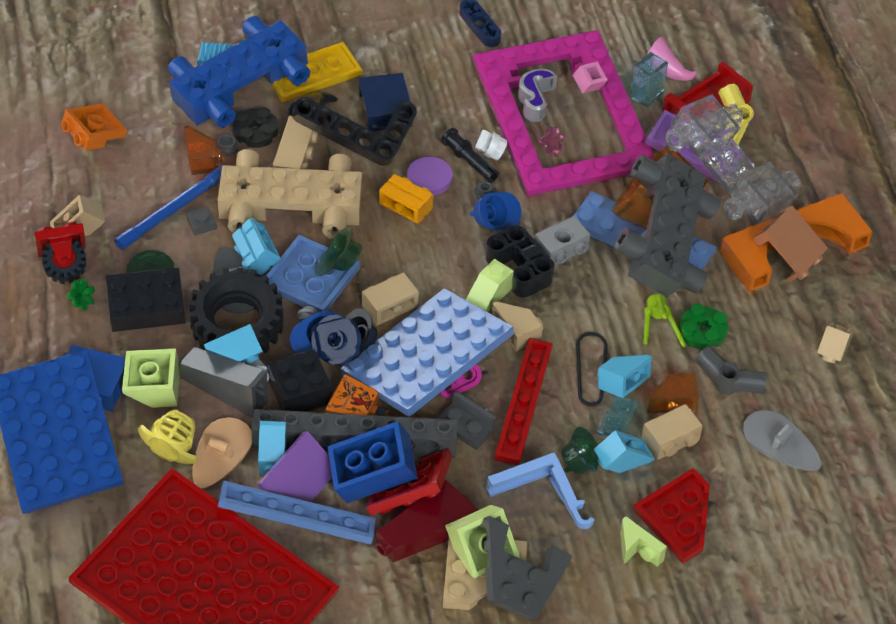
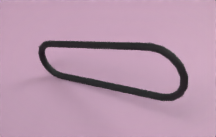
M586 332L580 335L576 342L578 397L584 405L596 406L602 401L603 390L600 389L599 399L596 402H586L582 398L580 341L584 337L591 335L597 336L603 341L602 364L606 363L608 345L607 340L599 333Z

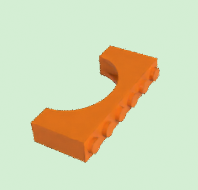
M842 193L829 196L822 201L808 204L797 210L819 238L838 244L848 254L869 246L873 231ZM773 218L755 226H749L739 232L730 233L722 238L720 254L748 292L769 285L772 268L769 265L767 254L774 247L769 241L758 247L752 239Z

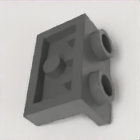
M459 392L453 394L452 404L437 418L457 420V438L475 450L495 432L496 417L486 408L483 409L474 403L470 397L463 396Z

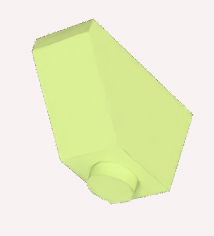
M494 259L480 272L466 301L489 312L492 309V304L499 302L512 289L514 270Z

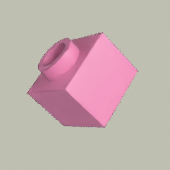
M598 61L581 65L572 75L582 94L599 90L608 81Z

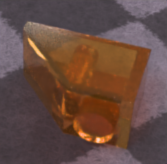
M184 126L191 175L210 173L218 168V162H222L221 148L216 149L215 139L190 126Z
M681 372L670 374L649 394L646 408L647 414L667 413L684 404L692 412H696L699 394L695 373Z

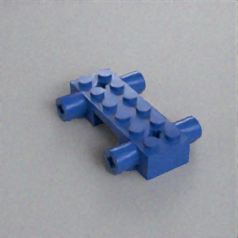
M252 16L242 26L243 32L248 37L247 39L196 67L183 56L176 57L170 62L168 72L174 78L169 81L172 99L196 126L211 118L218 127L225 128L227 125L232 124L236 116L235 111L232 109L234 105L233 92L262 76L271 84L282 79L284 76L296 86L307 81L310 76V69L306 66L308 64L306 45L282 20L268 27L260 17Z

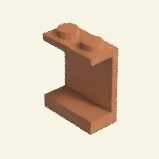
M792 205L779 212L752 239L758 247L769 241L794 270L786 278L788 282L796 278L799 281L805 278L810 273L809 268L823 260L822 254L828 249Z

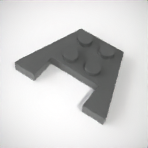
M491 516L486 517L483 520V528L487 530V540L484 541V549L488 552V567H486L487 602L529 621L536 620L569 564L572 555L556 547L547 548L543 569L504 551L509 525Z

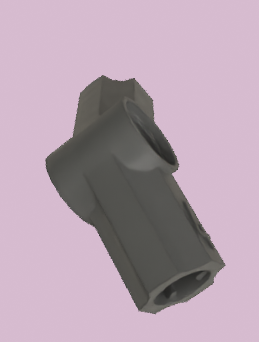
M712 347L704 348L696 357L695 362L716 382V389L720 393L730 395L735 391L764 394L767 379L766 372L740 369L736 364L727 362Z

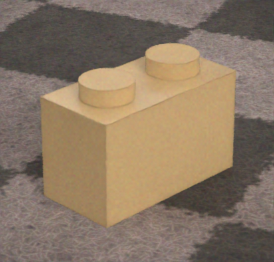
M404 272L362 291V307L370 313L376 326L418 307L419 291Z
M684 404L644 423L641 439L645 441L650 451L659 460L665 456L670 457L674 455L678 450L686 446L691 447L700 440L703 425L688 406Z

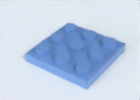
M298 235L266 276L269 278V285L276 284L278 294L281 293L282 298L302 307H314L318 312L328 311L359 271L360 262Z

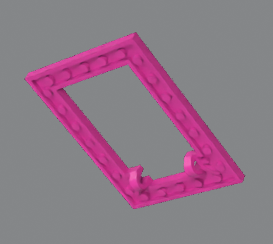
M599 30L473 54L474 65L502 135L507 140L508 150L527 197L630 175L632 166L641 155H645L657 162L651 147L645 144L647 138ZM570 59V70L573 75L581 65L598 61L608 79L599 89V92L625 152L543 169L511 92L512 89L519 88L521 75L517 76L518 69Z

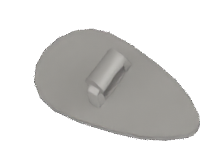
M760 410L750 414L744 421L742 433L745 440L754 449L793 468L805 471H818L821 468L822 463L815 447L783 415L775 411Z

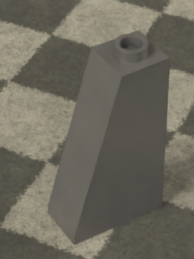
M196 347L188 354H185L179 362L181 379L253 418L254 409L262 410L268 403L267 372L262 369Z

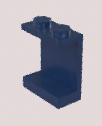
M403 73L359 78V97H363L367 113V129L371 131L385 130L397 106L405 101L410 102ZM400 112V115L403 118H410V114L408 112Z

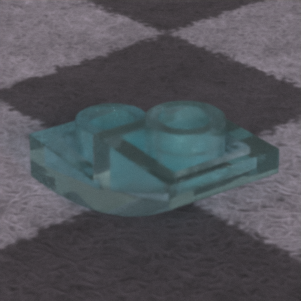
M615 395L609 410L605 413L598 430V435L608 437L615 430L626 434L638 409L639 402Z

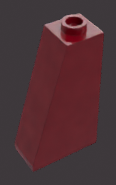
M445 480L441 491L436 496L426 498L425 496L376 531V548L382 556H387L394 563L448 541L449 535L445 525L472 514L479 509Z

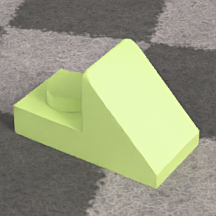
M625 516L622 520L620 531L623 563L625 564L638 552L645 561L651 562L658 567L664 561L667 546Z

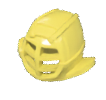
M172 410L160 419H157L152 425L151 431L144 425H140L138 428L139 435L145 444L162 459L170 462L176 461L181 464L196 463L198 457L188 453L194 439L195 421L193 418L178 410Z

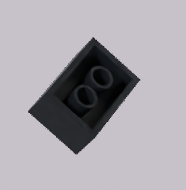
M179 267L106 275L112 332L186 324Z

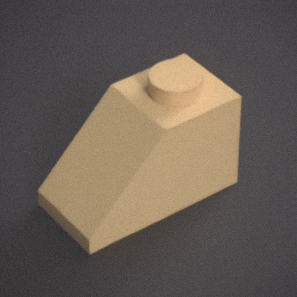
M79 194L50 221V226L58 228L70 222L83 223L84 234L89 236L105 222L102 204Z
M494 302L492 304V315L513 326L514 334L507 341L515 352L526 348L529 338L541 341L543 323L539 317H535L530 309L501 302Z
M835 323L828 324L817 352L822 355L821 359L830 363H836V360L842 361L855 330Z

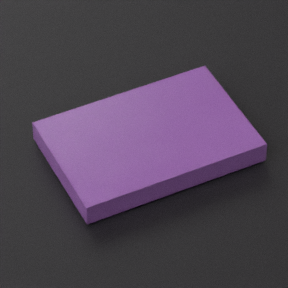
M305 431L257 485L264 491L311 502L332 478L329 455L308 431Z

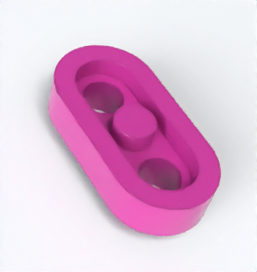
M474 365L468 370V378L465 379L463 374L438 395L451 398L455 392L462 393L476 386L482 377L480 367Z

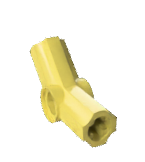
M729 84L718 92L729 116L720 139L737 147L754 116V111L751 106L745 104L738 86Z

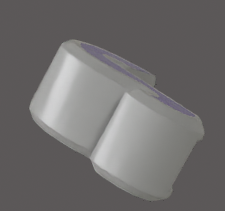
M534 69L524 73L520 78L518 98L524 104L523 114L527 120L539 122L546 116L544 109L547 106V102L542 93L556 88L558 76L553 71Z

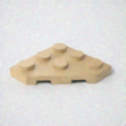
M449 538L443 608L470 610L477 605L480 599L487 595L486 573L472 578L454 551ZM514 540L520 555L519 558L526 561L527 541Z

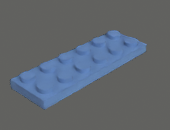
M593 191L590 192L574 214L590 233L591 237L613 247L623 229L628 228L641 235L647 230L649 216ZM693 236L688 262L704 270L714 255L716 246Z

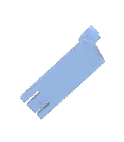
M555 453L526 462L487 478L486 491L489 497L546 476H551L549 481L567 508L575 525L581 529H588L594 524V518L590 517L588 520H583L577 510L583 508L585 500L577 501Z

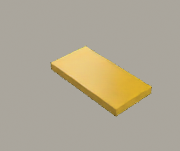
M340 42L307 54L308 64L306 66L310 69V76L305 83L303 82L296 86L284 76L282 79L274 81L271 86L281 102H285L363 75V70L345 43Z

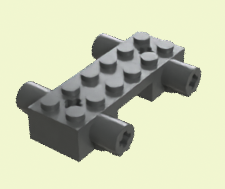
M667 153L655 162L647 156L641 155L632 166L630 175L638 179L647 188L644 202L652 206L647 230L639 235L628 228L623 229L615 241L614 249L623 253L631 261L629 277L665 297L670 296L681 287L690 292L697 293L703 287L707 278L705 271L688 262L697 215L699 214L703 218L711 219L717 213L721 200L703 189L705 174Z

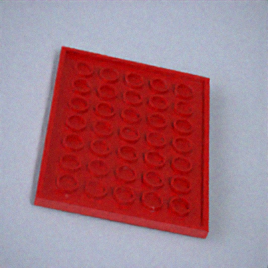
M173 468L163 476L69 576L70 584L125 624H312L339 592V586L232 510L218 507L219 501Z

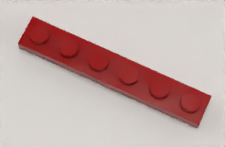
M531 338L528 340L495 453V461L520 465L553 343Z

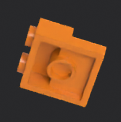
M104 103L65 109L61 121L62 130L69 132L73 136L74 144L81 146L85 151L104 148L107 140L124 138L127 134V129Z

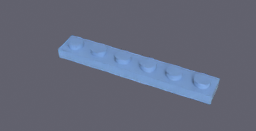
M223 481L218 507L370 545L372 543L376 518Z

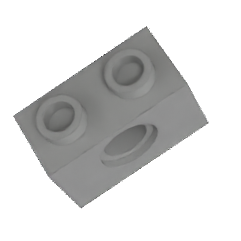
M573 216L536 233L535 241L540 244L544 252L553 260L555 266L588 250L590 233Z

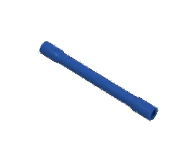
M222 165L136 226L114 239L116 246L120 250H124L137 241L140 236L211 187L219 184Z

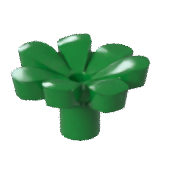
M86 279L73 281L71 284L72 290L67 292V299L72 301L74 307L85 311L88 309L87 304H94V298L90 296V294L95 292L94 287H86Z

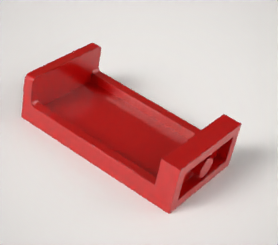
M721 62L718 64V70L715 74L678 97L672 93L666 95L662 112L667 110L689 123L706 130L728 116L718 93L721 88L729 84L737 85L745 104H747L751 100L753 85L734 71L733 68Z

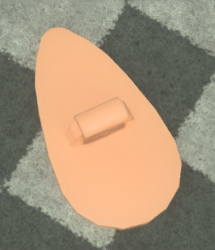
M221 418L210 423L204 430L195 453L198 458L192 466L193 482L202 490L209 489L226 478L251 449L252 430L245 422L236 418Z

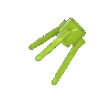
M662 294L651 295L647 299L648 307L644 308L643 344H648L650 316H653L655 319L668 318L681 346L685 347L686 343L673 318L671 309L667 305L666 297Z

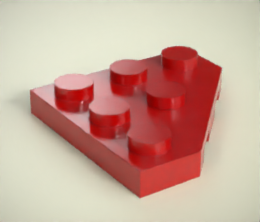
M449 448L432 453L419 460V465L416 466L418 479L386 489L384 492L372 494L366 506L370 515L377 513L386 514L394 507L411 505L417 499L425 496L426 498L436 496L441 491L453 457Z
M692 468L634 504L633 511L682 564L703 552L710 484Z

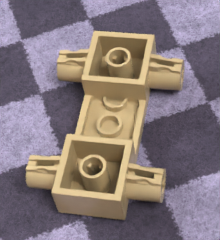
M244 149L237 153L236 166L222 165L218 194L219 219H229L228 228L233 233L237 229L242 228L239 227L240 222L243 225L249 218H253L256 221H266L267 209L312 211V222L323 224L322 231L328 239H340L346 234L347 225H359L362 172L351 171V158L345 154L332 155L329 159L328 170L259 167V154L250 149Z

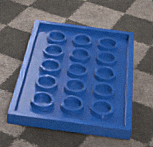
M88 350L0 374V426L23 514L124 485Z

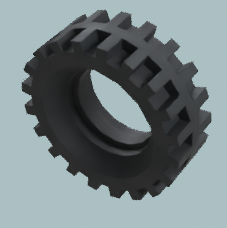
M238 267L237 272L229 273L227 268L223 269V275L217 276L215 272L210 274L209 282L202 279L199 282L200 291L193 290L192 300L189 301L190 324L193 338L195 341L199 339V345L202 350L205 349L204 344L233 332L219 327L214 320V316L219 309L232 303H245L253 306L258 311L259 320L252 326V329L264 353L269 351V342L277 343L278 333L282 334L283 330L281 293L278 294L275 283L269 285V278L266 275L259 278L257 277V271L251 269L250 273L247 274L243 273V268Z

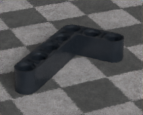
M306 97L297 99L292 111V117L297 123L381 166L391 164L417 114L416 107L411 102L405 101L400 103L383 135L380 136ZM305 107L309 113L301 114L298 108ZM400 112H408L410 114V118H403L400 115ZM324 117L328 119L329 124L322 125L318 119ZM345 128L350 134L344 136L340 134L339 129ZM390 131H398L400 137L395 138L391 136ZM367 139L370 145L362 146L359 140ZM381 149L388 150L389 153H390V156H389V157H384V156H382V155L380 154V151H379V150H381Z

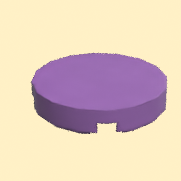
M422 157L410 164L407 169V178L413 184L429 189L435 196L449 189L452 181V169L447 162L440 158Z

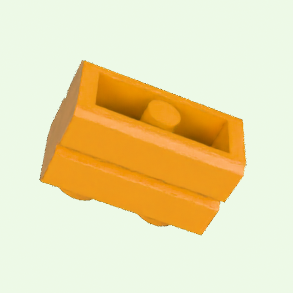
M393 174L388 182L380 188L379 204L417 224L433 208L434 194L425 187L421 188L413 184L406 177L401 178Z

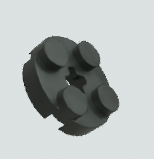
M266 107L239 111L236 113L233 122V135L240 144L241 141L247 143V147H265L272 143V139L275 136L277 137L278 121L271 114L270 109ZM257 126V127H259V129H258V130H254V128H252V127Z

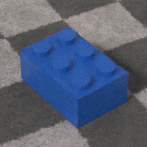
M398 421L328 446L334 490L346 503L418 479L410 435Z

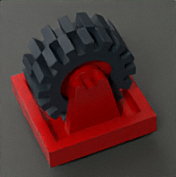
M70 222L64 224L63 227H43L39 231L34 232L38 257H42L44 271H46L48 277H52V281L60 280V284H64V281L68 280L69 283H72L74 278L78 280L80 274H84L87 263L84 251L86 244L83 223Z

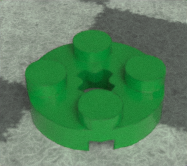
M694 304L691 306V309L682 315L679 330L684 336V341L693 348L703 350L706 347L710 348V346L717 345L718 347L726 340L728 318L725 313L712 307ZM700 325H705L709 328L701 330Z

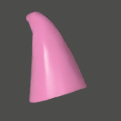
M663 36L655 41L641 63V66L655 73L678 81L692 80L697 74L696 71H690L683 67Z

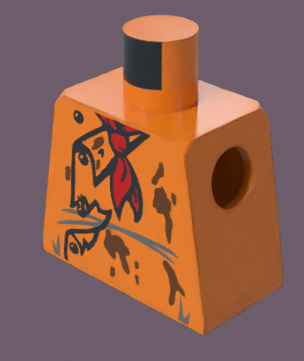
M344 374L325 409V413L388 416L389 410L379 407V393L377 390Z

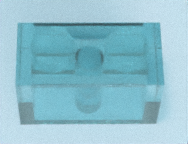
M649 52L636 63L633 69L630 98L648 108L663 95L668 62Z

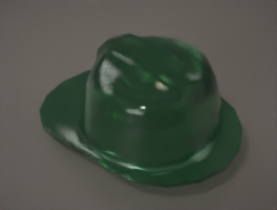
M345 227L336 235L330 247L317 262L314 270L317 276L326 274L332 268L339 271L348 270L356 263L362 251V245L352 238V230L349 227Z
M577 427L574 430L571 440L561 451L565 462V473L572 471L577 475H583L590 471H597L599 457L594 449L598 446V443L593 435L583 427Z

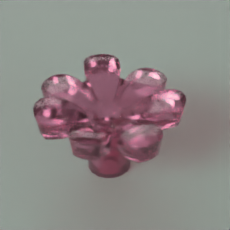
M557 126L547 128L546 136L539 138V145L545 146V151L554 157L558 155V151H563V145L560 142L564 141V134H558L559 128Z

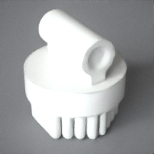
M482 130L475 149L483 152V156L491 157L498 161L504 153L507 140L495 132L491 134L486 130Z

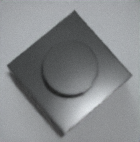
M210 207L187 213V219L194 235L217 229V223Z

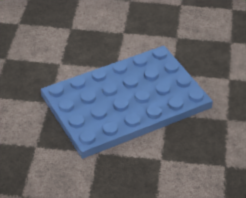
M444 288L377 339L358 358L343 365L340 368L341 375H348L377 390L379 399L410 417L514 334V329L510 324Z

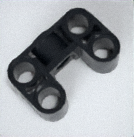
M514 225L488 238L486 244L487 263L490 264L494 259L502 264L513 260L518 266L513 272L512 291L516 296L522 298L529 297L552 284L554 262L524 227Z

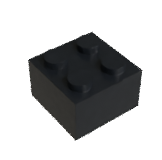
M315 349L267 363L268 381L282 411L307 412L329 404L332 398V385Z

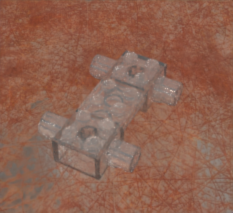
M711 94L683 106L670 124L673 129L666 133V143L675 152L690 147L706 168L732 196L724 203L725 213L730 219L739 220L748 215L757 225L770 218H774L779 212L793 205L800 196L797 191L801 186V178L795 174L796 172L790 170L780 173L771 162L756 167L733 140L741 128L739 124L742 121V110L736 104H729L723 107Z

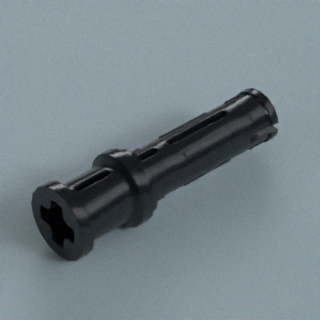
M451 128L444 133L441 143L444 146H449L457 158H463L489 183L498 178L499 172L472 148L469 140H464L458 134L456 128Z

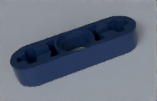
M463 0L460 3V16L485 46L495 47L501 42V30L476 0ZM476 21H484L485 24H483V25H478V24H476L475 22H476Z

